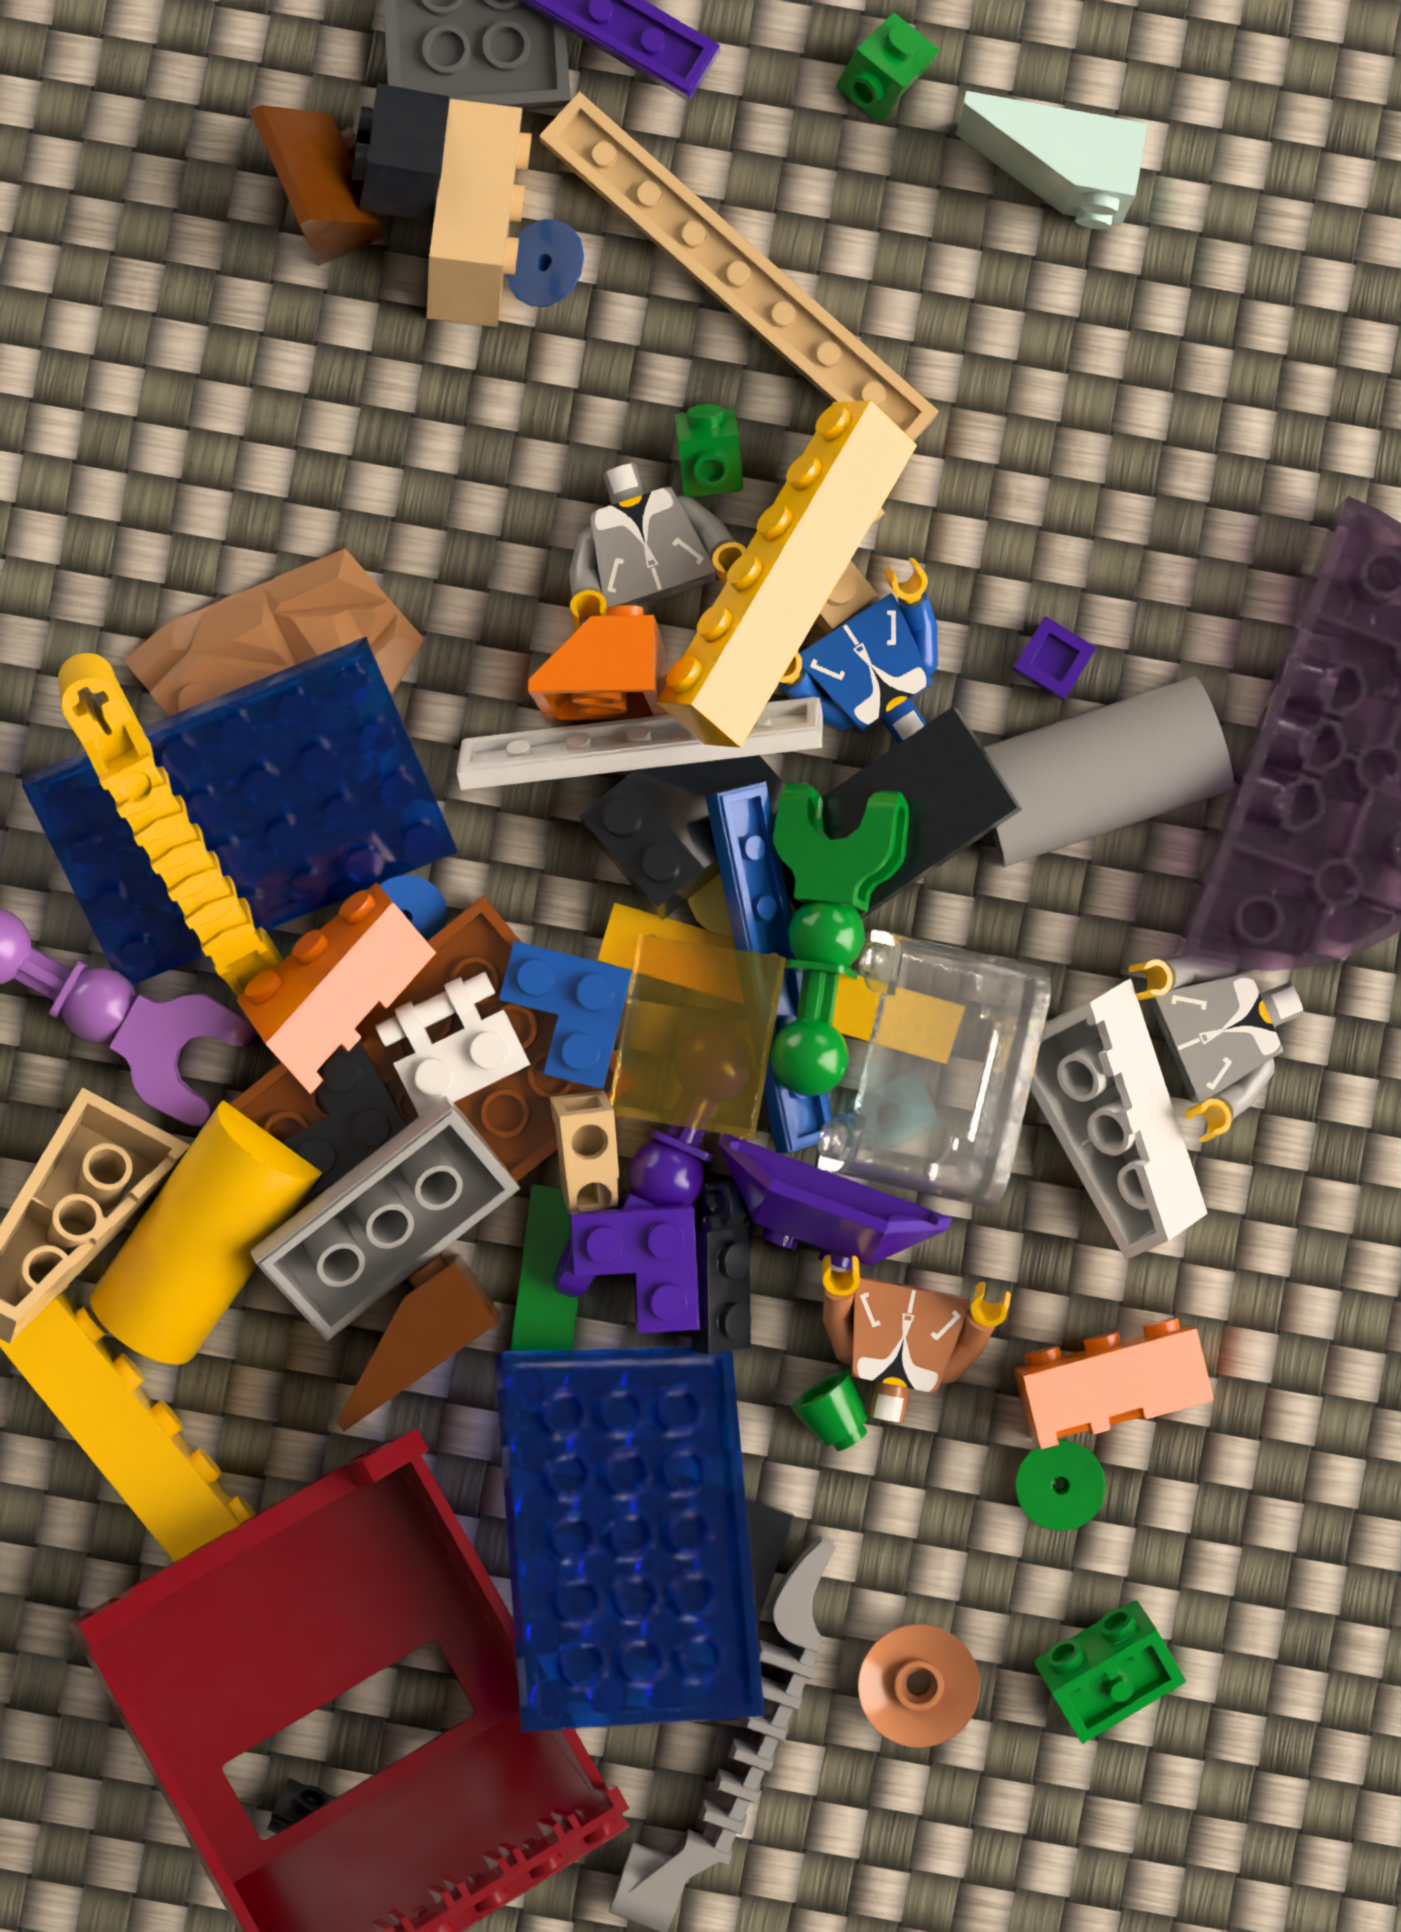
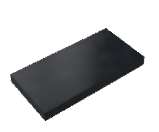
M953 706L821 798L823 800L824 833L830 840L847 838L860 827L868 799L876 792L886 790L901 792L909 806V825L904 862L888 880L880 883L873 890L868 912L857 911L861 920L1022 810L961 712ZM782 861L788 896L798 910L804 903L794 898L795 877L791 868Z

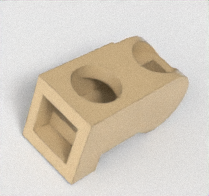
M604 1090L550 1097L552 1120L556 1130L561 1189L567 1213L617 1208L619 1168L614 1109Z

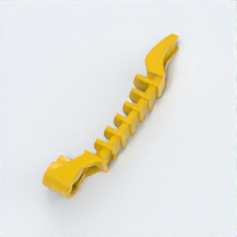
M92 653L74 655L65 661L58 674L63 714L83 744L103 789H108L115 799L117 812L121 818L126 817L132 827L138 846L143 845L149 855L152 869L156 874L160 873L166 883L167 892L173 902L177 901L182 909L185 923L189 929L193 928L198 935L204 954L211 956L216 972L227 982L237 998L245 993L246 986L257 974L267 969H274L283 961V958L267 932L262 927L255 929L250 905L245 898L238 899L235 884L230 875L222 877L219 858L214 851L207 852L199 825L197 823L190 824L185 802L181 795L174 796L172 794L169 776L163 766L156 767L151 743L140 726L109 662L103 657ZM88 687L93 694L99 693L102 710L93 696H89L87 691L82 688Z

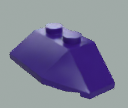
M722 1132L718 1141L721 1152L738 1185L753 1222L765 1227L761 1238L792 1250L796 1249L799 1240L822 1248L818 1257L819 1260L823 1261L824 1256L831 1255V1264L842 1269L849 1270L852 1267V1256L858 1257L860 1263L870 1266L948 1230L952 1220L949 1216Z

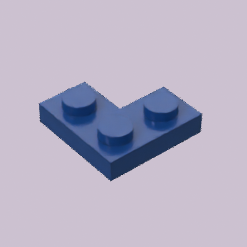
M514 941L499 1000L558 1015L544 1070L545 1075L604 1089L633 970Z

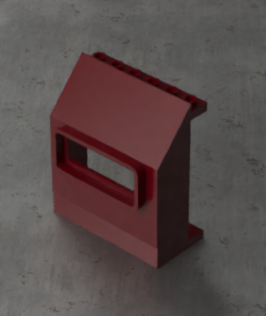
M417 1428L386 1439L68 1623L69 1628L216 1893L240 1932H463L630 1828L622 1814L630 1809L618 1786L606 1784L425 1463L422 1455L428 1452L429 1449ZM435 1641L473 1708L472 1716L267 1840H261L223 1772L224 1764L428 1642Z

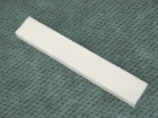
M820 697L767 702L741 748L704 745L670 714L466 738L461 742L457 777L460 789L467 790L822 748L823 714Z

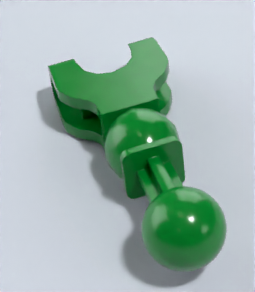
M790 782L782 789L773 831V844L781 860L791 868L794 874V898L804 903L794 913L788 928L789 944L796 960L786 959V968L803 975L796 1020L784 1026L776 1035L771 1046L770 1064L778 1082L788 1091L800 1096L812 1097L829 1092L840 1083L848 1068L849 1051L846 1041L840 1031L833 1026L839 978L857 980L858 972L849 968L858 959L865 943L864 926L857 911L868 912L873 890L877 885L888 880L904 862L909 825V806L903 794L898 791L886 790L874 793L868 799L860 827L847 838L830 840L824 833L823 800L819 792L811 785L804 782Z

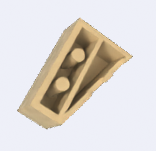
M450 99L442 173L437 194L429 254L426 319L498 328L504 274L515 275L519 238L508 237L510 221L521 222L523 214L525 186L515 184L516 169L528 170L532 134L520 132L522 108Z

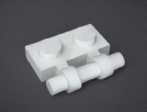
M486 972L464 982L461 977H458L444 984L446 991L415 1006L412 1001H409L395 1008V1016L375 1025L385 1047L408 1037L415 1053L393 1064L419 1116L445 1096L454 1103L531 1065L505 1010L482 1020L475 1006V1003L496 993ZM457 1012L465 1029L433 1044L426 1027Z

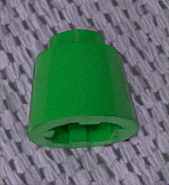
M841 1371L821 1380L801 1394L791 1406L792 1411L823 1446L833 1445L836 1451H842L851 1447L867 1434L863 1424L869 1417L848 1371Z

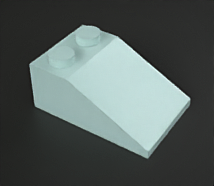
M966 91L956 135L1060 213L1076 216L1075 222L1077 224L1093 229H1109L1112 223L1122 224L1135 198L1148 124Z

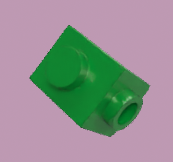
M893 13L856 49L836 84L837 89L877 122H883L891 113L900 96L932 65L940 49L897 14Z
M701 404L691 407L687 410V413L674 414L684 495L693 497L741 491L743 489L739 433L734 408L723 409L716 404Z

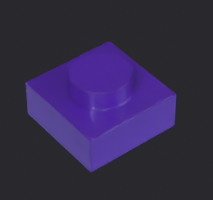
M1045 616L1015 663L1012 671L1059 700L1064 701L1095 652L1096 647Z

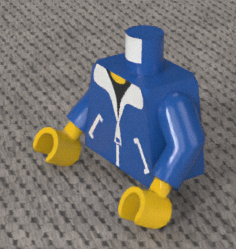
M909 558L910 564L913 566V574L906 582L899 583L890 567L884 572L885 580L899 597L898 602L894 595L890 593L801 653L797 651L782 676L779 685L790 700L820 697L824 725L838 731L853 728L858 734H861L882 720L896 743L899 744L927 724L912 700L930 688L932 684L930 676L939 665L938 625L925 591L928 583L927 575L916 559Z

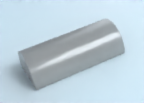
M1195 676L983 747L1022 808L1017 814L991 831L1003 867L1232 791L1234 787L1232 765L1220 723L1205 688Z
M445 1096L264 1238L250 1252L255 1263L323 1338L328 1341L516 1193L520 1187L471 1122Z

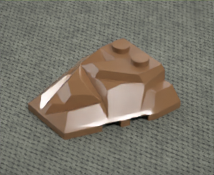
M345 548L257 586L223 598L194 612L170 620L124 659V662L148 689L154 700L233 791L246 802L259 819L283 843L329 803L338 788L336 786L353 755L358 754L367 739L365 735L383 705L386 706L425 640Z

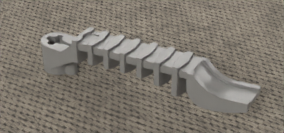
M819 1535L793 1563L775 1592L772 1607L777 1630L786 1640L801 1646L799 1653H795L762 1640L758 1641L753 1659L790 1673L785 1684L757 1674L755 1675L750 1694L776 1704L770 1715L749 1707L746 1709L741 1727L761 1733V1736L756 1746L735 1738L733 1739L728 1758L747 1764L743 1776L741 1777L718 1769L713 1788L733 1795L729 1806L725 1807L704 1799L698 1814V1819L707 1822L703 1834L687 1829L684 1839L665 1854L633 1842L614 1890L608 1910L609 1913L661 1932H667L686 1880L717 1862L729 1865L732 1856V1843L737 1833L743 1834L747 1819L746 1812L751 1802L757 1803L761 1787L760 1781L765 1771L771 1772L776 1746L779 1740L785 1741L793 1709H799L802 1701V1689L807 1679L813 1678L816 1670L817 1660L815 1659L823 1642L812 1616L813 1596L819 1580L836 1548L833 1545L834 1540Z

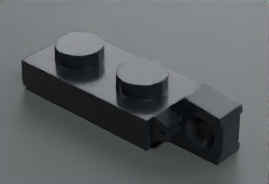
M716 1181L702 1183V1217L698 1230H695L700 1330H691V1349H694V1353L710 1355L751 1347L750 1233L748 1226L750 1222L748 1208L736 1182Z

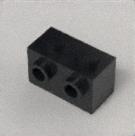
M377 83L373 108L361 106L356 142L367 144V147L356 145L351 182L362 184L359 209L379 212L388 216H401L432 222L442 173L449 96Z

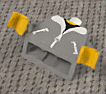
M636 463L618 466L602 474L612 505L590 513L591 525L584 528L578 534L569 569L572 594L570 611L575 632L580 628L582 619L587 616H606V608L619 605L642 606L716 581V572L722 586H725L730 567L744 554L746 548L734 541L720 519L694 498L687 496L676 497L671 486L646 493Z
M1191 955L1164 961L1153 959L1129 966V973L1141 971L1145 975L1147 988L1144 992L1136 993L1135 995L1138 1000H1149L1192 1103H1200L1185 1112V1118L1189 1120L1200 1114L1206 1119L1208 1130L1205 1135L1199 1137L1201 1142H1206L1225 1133L1230 1128L1231 1121L1254 1103L1274 1074L1275 1063L1273 1058L1283 1052L1274 1027L1304 1015L1301 1001L1291 982H1287L1260 994L1250 972L1238 975L1235 968L1226 961Z

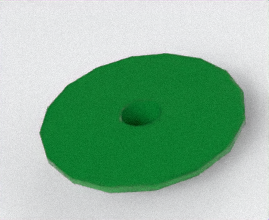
M1058 1440V1445L1044 1449L1037 1447L1028 1453L1019 1466L1015 1487L1018 1502L1028 1518L1042 1528L1065 1531L1077 1529L1093 1519L1103 1504L1106 1482L1104 1470L1093 1453L1078 1443Z

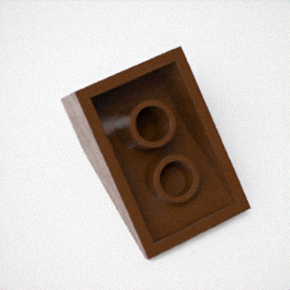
M264 105L250 110L318 266L384 238L378 220L388 215L359 209L362 184L351 182L355 150L358 144L350 127L339 131L331 113Z
M440 1253L408 1278L413 1287L402 1299L337 1420L343 1431L349 1429L498 1323L501 1315L500 1310L460 1254L447 1262L442 1253Z

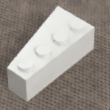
M1131 978L1055 1017L1007 1045L1010 1054L1125 1260L1169 1241L1208 1214Z

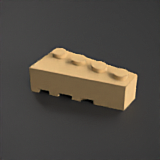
M82 1087L0 1225V1339L10 1344L159 1193L191 1145Z

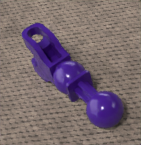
M708 1026L695 1031L684 1041L678 1053L677 1072L685 1091L666 1133L652 1127L650 1128L648 1134L656 1139L640 1147L632 1158L628 1171L631 1193L622 1189L618 1197V1207L614 1209L693 1204L702 1190V1183L705 1177L701 1159L710 1162L712 1154L698 1147L718 1103L731 1101L741 1095L749 1086L754 1074L755 1062L752 1049L745 1038L738 1032L724 1026ZM569 1235L553 1276L555 1292L567 1297H577L587 1291L596 1275L574 1277L571 1266ZM656 1332V1333H652V1334L658 1335V1334H660V1333H662V1332Z

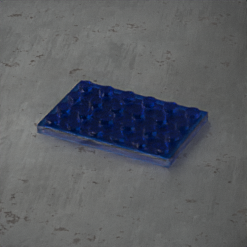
M367 636L142 727L151 743L156 767L163 766L169 776L172 794L174 796L181 795L186 805L190 824L197 823L199 825L207 852L214 851L219 858L222 877L230 875L235 884L238 899L245 898L250 905L255 929L262 927L266 931L347 898L358 891L369 889L376 882L380 884L387 878L406 874L458 852L456 843ZM86 751L21 777L22 788L112 970L121 973L134 985L205 956L201 949L198 935L193 928L189 929L185 923L182 909L177 901L173 902L167 892L166 883L160 873L156 874L152 869L149 855L143 845L138 846L132 827L126 817L121 818L117 812L115 799L108 789H103Z
M691 1347L506 1351L495 1355L522 1733L751 1719L765 1716L733 1351L708 1355L694 1353V1349H691Z

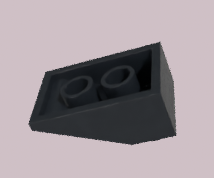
M760 755L637 769L621 780L579 815L585 831L657 915L664 920L720 873L705 795L751 783L766 782L775 825L779 798L782 789L786 785Z

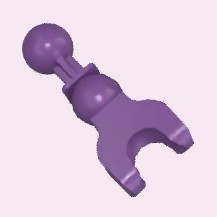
M0 908V984L14 979L54 1001L49 1015L55 1018L61 1015L68 1030L76 1037L92 1044L111 1043L109 1048L126 1058L131 1067L132 1082L142 1101L190 1126L205 1125L210 1116V1104L204 1096L195 1092L181 1079L177 1065L180 1051L190 1039L203 1035L222 1040L232 1046L246 1045L253 1040L257 1033L250 1020L206 994L184 995L169 1002H159L145 994H139L137 997L131 982L118 971L106 967L88 968L89 964L83 960L78 961L72 970L32 948L31 938L25 924L12 912Z

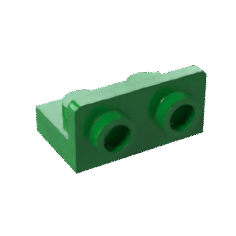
M1132 1601L1122 1608L1108 1612L1097 1623L1070 1639L1058 1642L1047 1653L1034 1661L1036 1668L1081 1744H1084L1186 1683L1183 1674L1159 1632L1138 1601Z

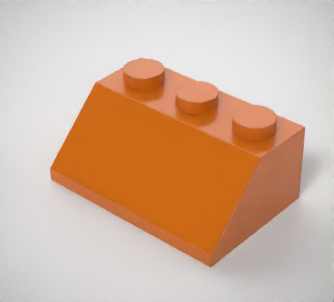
M619 605L606 608V616H590L528 679V692L547 722L617 721L667 715V712L656 703L667 684V648L654 615H643V608L639 606Z

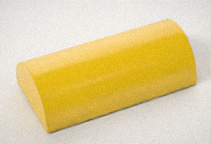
M223 1100L217 1106L91 1291L90 1303L96 1317L114 1337L145 1357L173 1365L189 1362L195 1357L258 1265L255 1263L250 1250L293 1216L322 1172Z

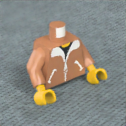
M831 1255L824 1256L822 1261L823 1285L825 1287L822 1322L836 1358L843 1364L850 1366V1373L853 1377L874 1381L868 1416L903 1423L910 1388L937 1393L940 1384L954 1383L983 1353L995 1326L1001 1324L1007 1316L1011 1297L1010 1292H1005L1001 1302L988 1303L983 1299L986 1288L985 1282H979L976 1285L971 1309L969 1310L971 1300L964 1296L861 1276L859 1274V1260L856 1256H852V1267L845 1272H836L831 1269Z

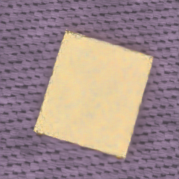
M654 934L639 935L610 1097L614 1115L617 1118L631 1117L737 1136L740 1140L755 1139L786 958L773 952L762 954L658 938Z

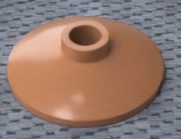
M909 1624L887 1632L868 1650L859 1671L858 1693L867 1719L880 1734L900 1745L924 1748L944 1743L966 1727L978 1705L980 1676L972 1654L955 1635L933 1625ZM917 1671L923 1672L929 1677L928 1687L919 1693L910 1691L906 1686L908 1676Z

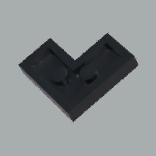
M360 1039L350 1051L344 1050L339 1045L316 1071L323 1079L316 1088V1091L330 1116L282 1142L322 1172L305 1197L306 1199L332 1186L407 1127L404 1118Z

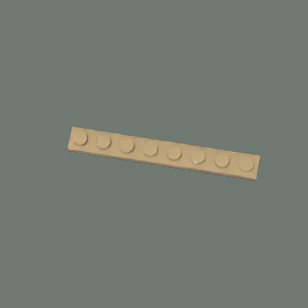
M580 91L539 135L540 142L832 402L871 400L913 442L936 418L939 411Z

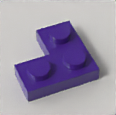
M691 1204L569 1212L571 1266L574 1277L633 1273L635 1326L638 1334L700 1330L694 1207Z

